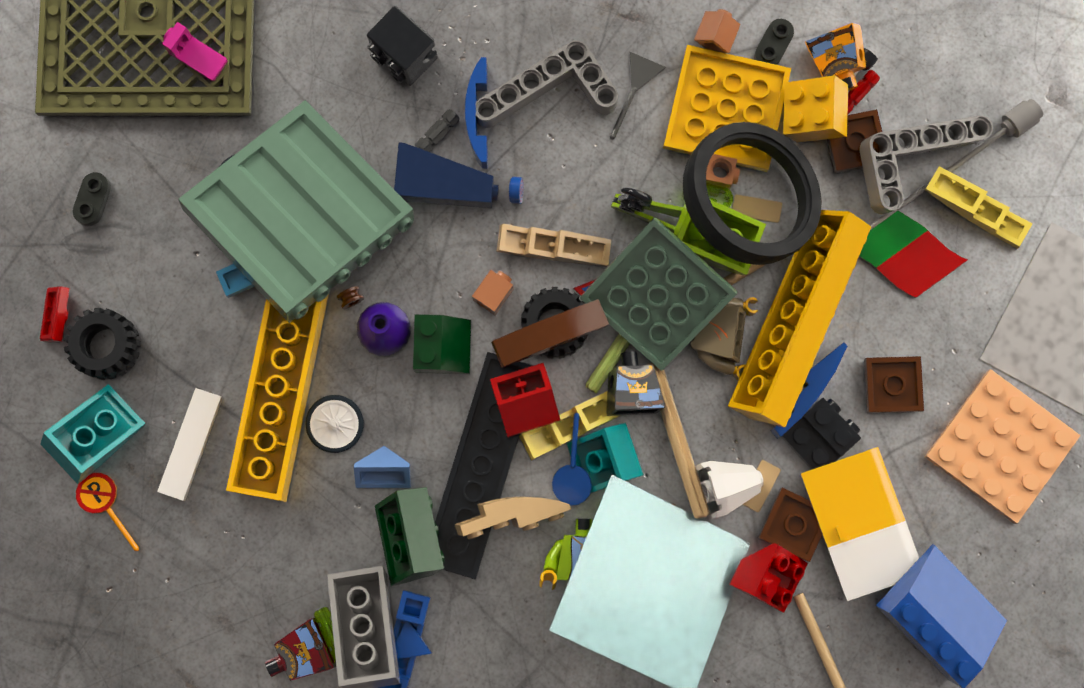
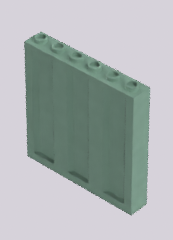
M306 100L178 198L182 210L289 323L294 319L303 317L307 313L309 306L316 301L320 302L325 299L331 288L337 283H344L354 269L358 266L363 267L366 265L376 251L388 247L393 237L399 232H406L414 221L413 208Z

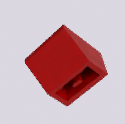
M544 362L490 379L507 437L561 421Z

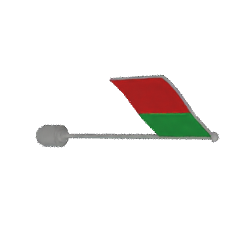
M1033 99L1019 103L1002 116V130L946 170L953 172L1005 133L1008 136L1020 137L1038 124L1040 118L1043 117V111L1039 104ZM929 182L906 198L899 209L884 214L870 224V232L859 255L861 259L871 264L896 288L914 298L921 295L968 260L949 250L924 226L899 211L924 193Z

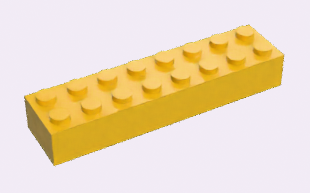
M821 210L820 220L814 234L794 253L728 407L749 419L786 427L830 322L835 315L842 294L846 289L851 273L856 266L863 245L867 240L871 229L869 224L850 211Z
M329 294L322 301H316L309 306L307 313L303 317L294 319L290 323L266 299L226 491L283 502L287 501Z

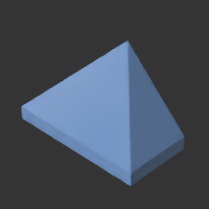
M385 446L354 464L356 488H411L410 464Z

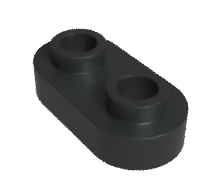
M776 19L770 23L755 51L754 60L775 65L779 64L794 36V27L788 20ZM776 29H784L785 34H778ZM769 50L773 53V56L767 57L764 52Z
M90 173L82 180L73 206V216L82 225L93 226L100 221L111 191V184L101 173ZM97 181L99 183L98 187L91 189V184ZM85 207H90L89 213L83 215L82 210Z

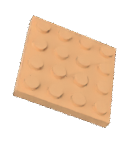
M990 369L985 373L936 440L925 458L1011 522L1017 524L1081 435Z

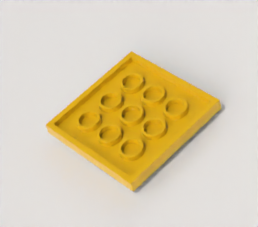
M687 45L663 149L691 155L706 136L725 125L738 122L757 123L778 131L784 104L785 82L789 81L791 68ZM728 145L714 152L716 155L737 159L736 165L764 172H768L772 158L767 153L747 145Z

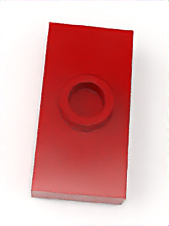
M58 286L47 289L40 341L48 343L62 342L64 324L68 319L67 303L70 288Z

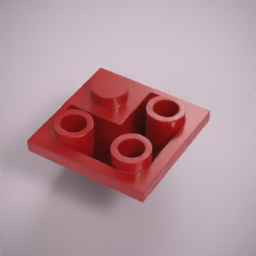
M773 543L741 559L729 585L784 613L792 600L799 581L804 576L808 563L782 546Z

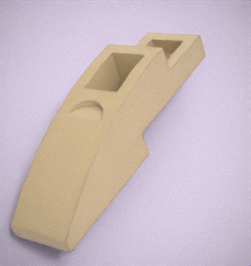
M519 496L500 498L477 504L480 515L457 523L455 527L458 535H467L468 539L483 535V529L493 526L494 530L510 525V519L513 527H522L523 531L538 527V521L548 518L550 522L563 518V512L571 510L570 504L539 497Z

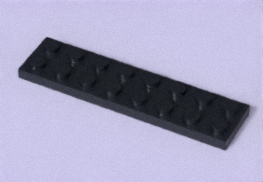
M487 352L435 520L438 527L439 547L444 554L443 570L476 580L492 526L483 529V535L468 539L467 535H458L455 524L479 516L480 512L477 504L501 498L520 436L518 434L507 437L490 379L534 365L517 362L502 368L497 355Z

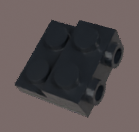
M821 398L799 421L781 436L811 470L837 461L861 439L858 435L860 428L851 419L845 421L839 415L841 408L832 399L826 401L824 398Z

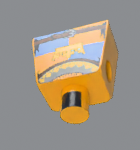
M850 23L805 41L822 77L837 76L848 84V91L858 87L854 73L866 68L860 25Z

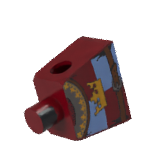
M316 618L307 620L276 642L274 646L278 656L265 661V666L271 677L286 671L290 681L336 667V661Z

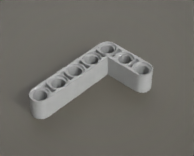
M574 40L480 98L474 106L476 121L481 127H493L572 76L594 109L602 115H608L615 110L618 92L588 47L583 42ZM573 52H579L583 55V58L573 60L569 55ZM551 66H557L561 71L556 75H552L547 72V69ZM592 73L598 79L594 82H588L584 79V76ZM529 80H534L538 83V86L534 89H529L524 84ZM507 94H512L516 97V100L512 103H506L502 98ZM602 95H608L613 101L603 104L598 98ZM484 108H490L494 111L490 117H482L479 114Z
M973 116L879 132L864 139L860 145V156L869 201L874 212L886 214L899 209L903 204L904 196L896 157L977 143L992 134L993 125L991 120L985 116ZM973 125L977 127L978 135L975 134ZM948 129L953 132L954 139L949 137ZM924 133L929 138V144H927L923 139ZM898 138L904 141V148L900 147ZM873 141L879 145V153L873 149ZM879 168L884 171V180L879 177ZM884 194L889 197L890 206L884 203Z

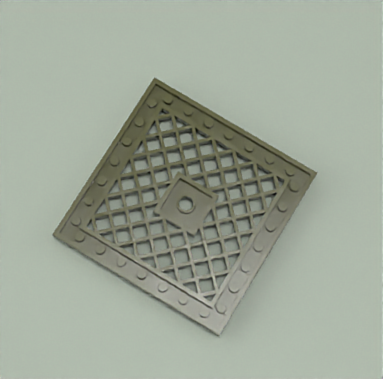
M40 0L35 113L38 116H251L254 0H219L213 7L206 0H193L186 7L179 0H113L107 7L99 0H87L80 7L73 0ZM202 3L209 11L198 20L191 12ZM71 4L76 9V11L69 17V10ZM97 4L103 11L92 20L86 12ZM175 4L182 10L176 17ZM145 6H152L154 8L153 14L149 17L141 16V10ZM224 6L225 19L218 13ZM118 7L119 20L112 14ZM83 16L89 23L78 33L72 25ZM109 16L115 24L104 32L98 25ZM187 16L195 22L188 29L190 34L193 36L202 29L208 35L202 43L209 46L214 41L221 48L218 53L228 60L224 66V71L222 70L220 75L211 84L202 77L203 75L183 62H180L169 71L163 65L172 56L167 50L158 58L150 52L160 41L163 43L164 35L169 28L174 27L177 22L181 23ZM215 16L221 24L211 33L204 25ZM70 29L76 36H74L68 42V33ZM96 29L102 36L90 45L84 38ZM225 31V40L223 45L217 39V37H219ZM117 32L118 36L124 39L119 45L111 39ZM138 39L151 40L144 46ZM82 41L88 49L76 58L71 50ZM109 42L115 49L103 58L97 51L105 43ZM135 42L141 49L130 58L124 50ZM121 54L127 62L116 71L110 63ZM147 54L154 62L143 71L137 63ZM69 55L74 62L67 68V56ZM95 55L101 62L89 71L83 64L91 56ZM81 67L87 75L76 84L70 76ZM107 67L113 75L102 84L96 76ZM134 67L140 75L129 84L123 76ZM160 67L167 75L156 84L149 76ZM187 67L193 75L182 84L176 76ZM66 80H67L73 87H66ZM94 80L100 87L86 86ZM120 80L126 87L112 86ZM147 80L153 87L139 86ZM173 80L179 87L165 86ZM200 80L206 87L192 86Z

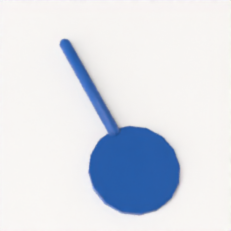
M578 413L574 414L570 465H565L558 469L552 481L553 492L561 502L570 504V506L579 505L586 501L592 489L589 474L582 467L576 465L579 428Z

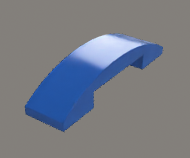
M481 57L469 80L465 99V120L472 151L482 169H488L487 136H477L476 121L477 91H487V58Z
M403 590L394 627L395 642L406 621L410 622L420 637H422L431 597ZM416 656L397 659L400 684L378 688H408Z

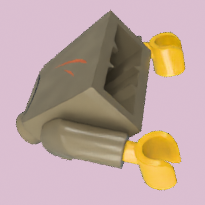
M750 297L745 302L740 298H733L691 341V348L697 351L698 358L713 370L727 375L733 374L734 378L738 381L740 379L739 371L745 367V364L735 366V363H740L745 317L753 316L758 312V310H751L748 307V303L755 304L758 302L755 297Z

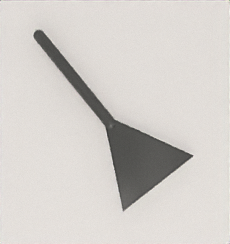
M629 52L631 91L610 135L611 139H615L636 91L664 70L665 66Z

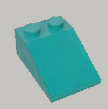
M108 384L43 433L40 445L79 484L145 426V422Z

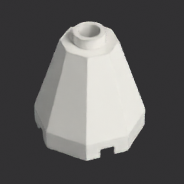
M708 461L695 466L710 510V514L706 517L708 521L729 514L761 492L763 477L761 472L756 470L753 465Z

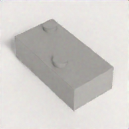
M378 566L328 574L339 688H378L400 684L388 576L384 567Z

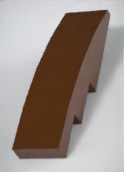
M599 299L521 328L495 339L491 343L503 368L548 352L554 347L577 340L583 335L603 329L609 323Z

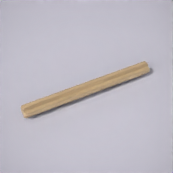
M651 362L648 365H652L655 369L665 403V408L660 412L694 518L701 519L707 517L710 514V510L664 369L661 371Z

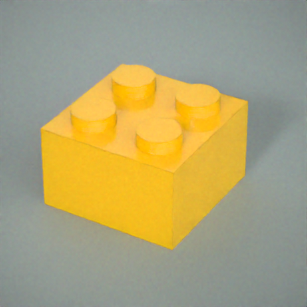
M835 75L785 82L783 135L797 143L847 137V83Z

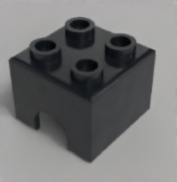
M393 6L367 33L369 41L367 47L372 52L371 58L380 66L387 65L391 69L390 75L400 84L404 81L411 86L438 58L437 51L432 50L435 46L434 39L397 6Z

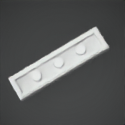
M195 388L157 492L182 501L186 500L223 397Z

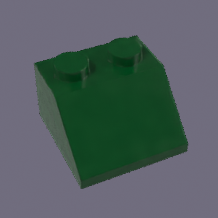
M415 314L414 372L470 374L471 320L446 315Z

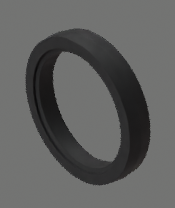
M751 122L725 125L706 136L691 153L686 163L683 174V195L690 218L705 240L727 257L746 264H772L793 255L814 234L820 220L822 205L821 191L816 174L802 151L790 139L778 131ZM735 144L755 147L774 158L786 171L794 186L798 202L797 220L792 232L786 239L774 243L751 241L735 233L720 219L711 204L706 187L707 167L716 150Z

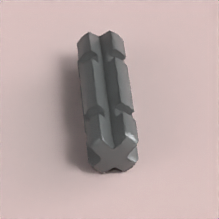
M448 109L442 115L443 119H438L424 134L426 137H421L415 143V146L430 152L433 149L432 145H437L450 131L449 127H454L460 120L459 116L453 110Z

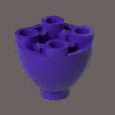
M377 302L368 306L360 314L357 322V336L361 345L369 353L378 356H390L399 352L408 344L411 334L410 321L406 313L397 305L389 302ZM378 319L385 321L384 328L378 329L375 327Z

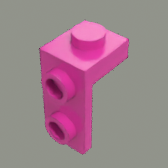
M179 22L174 27L169 28L164 35L162 45L170 55L211 81H215L228 62L226 57L194 38L188 29Z

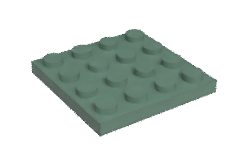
M654 217L581 295L580 299L585 304L599 299L609 325L662 371L737 295V290Z

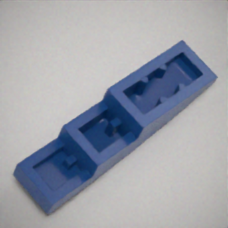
M845 342L810 369L803 385L804 389L799 394L786 427L776 425L770 430L777 439L799 421L822 394L836 372L848 347Z

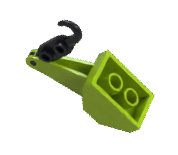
M622 188L621 192L624 195L615 194L611 204L613 209L648 223L654 217L642 213L644 209L677 217L679 220L676 226L662 220L659 221L709 266L739 275L748 274L751 264L742 263L727 257L705 240L692 222L686 204H684V207L653 202L649 194L632 188ZM710 199L720 219L731 230L748 240L760 242L766 226L765 223Z

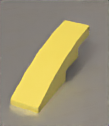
M940 166L925 191L968 221L1017 249L1032 226L1031 222L1010 212V207L987 196V191Z
M608 391L560 414L561 421L522 433L519 437L531 461L572 441L575 413L579 414L578 437L620 417L607 416Z

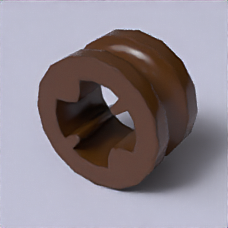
M358 286L350 287L336 296L338 300L342 301V309L353 307L364 300L363 295L358 293L360 290Z

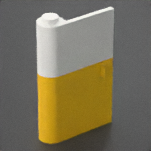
M876 447L801 473L846 601L894 586L919 559V555L879 448Z

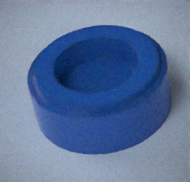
M512 177L509 184V201L511 204H521L524 192L523 177Z

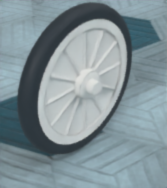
M329 395L320 398L311 406L306 416L305 426L309 439L316 447L326 452L339 453L350 449L358 442L363 432L364 420L359 407L352 400L341 395Z

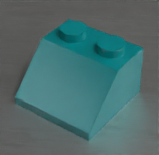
M626 423L606 427L578 439L576 465L582 467L589 474L592 483L591 493L606 489L611 475L626 482L643 476ZM572 441L569 442V443H567V447H568L570 456H571Z

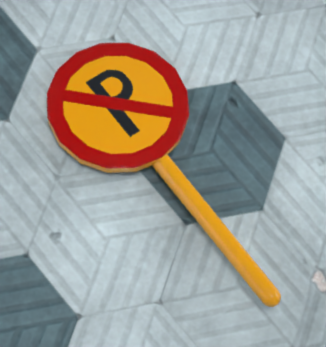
M91 473L76 488V500L79 506L84 511L93 514L106 511L134 551H138V545L110 508L117 497V487L114 481L108 475Z

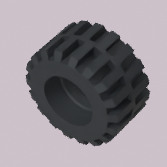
M552 287L551 290L544 288L540 290L539 294H533L531 300L526 302L521 315V328L539 322L541 315L547 310L561 309L567 311L585 303L579 299L578 294L575 292L574 294L570 293L567 288H563V290L558 289V287ZM588 334L539 355H545L549 359H553V357L565 358L568 354L571 356L578 348L583 346Z
M94 308V312L90 310L83 311V317L77 315L73 319L76 322L74 326L69 324L67 330L70 331L69 336L64 335V341L68 343V346L64 347V351L70 355L67 358L68 361L75 365L74 368L78 371L101 380H105V378L115 379L117 374L121 376L126 374L127 371L125 369L127 367L132 368L135 365L132 360L134 357H139L140 353L136 349L141 347V341L137 339L139 333L133 328V323L119 313L107 308L106 310ZM102 330H112L115 336V346L112 352L104 358L95 359L90 351L93 337Z

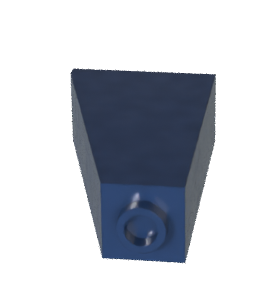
M399 142L394 190L406 202L492 209L493 201H498L499 185L494 184V177L492 175L404 142Z

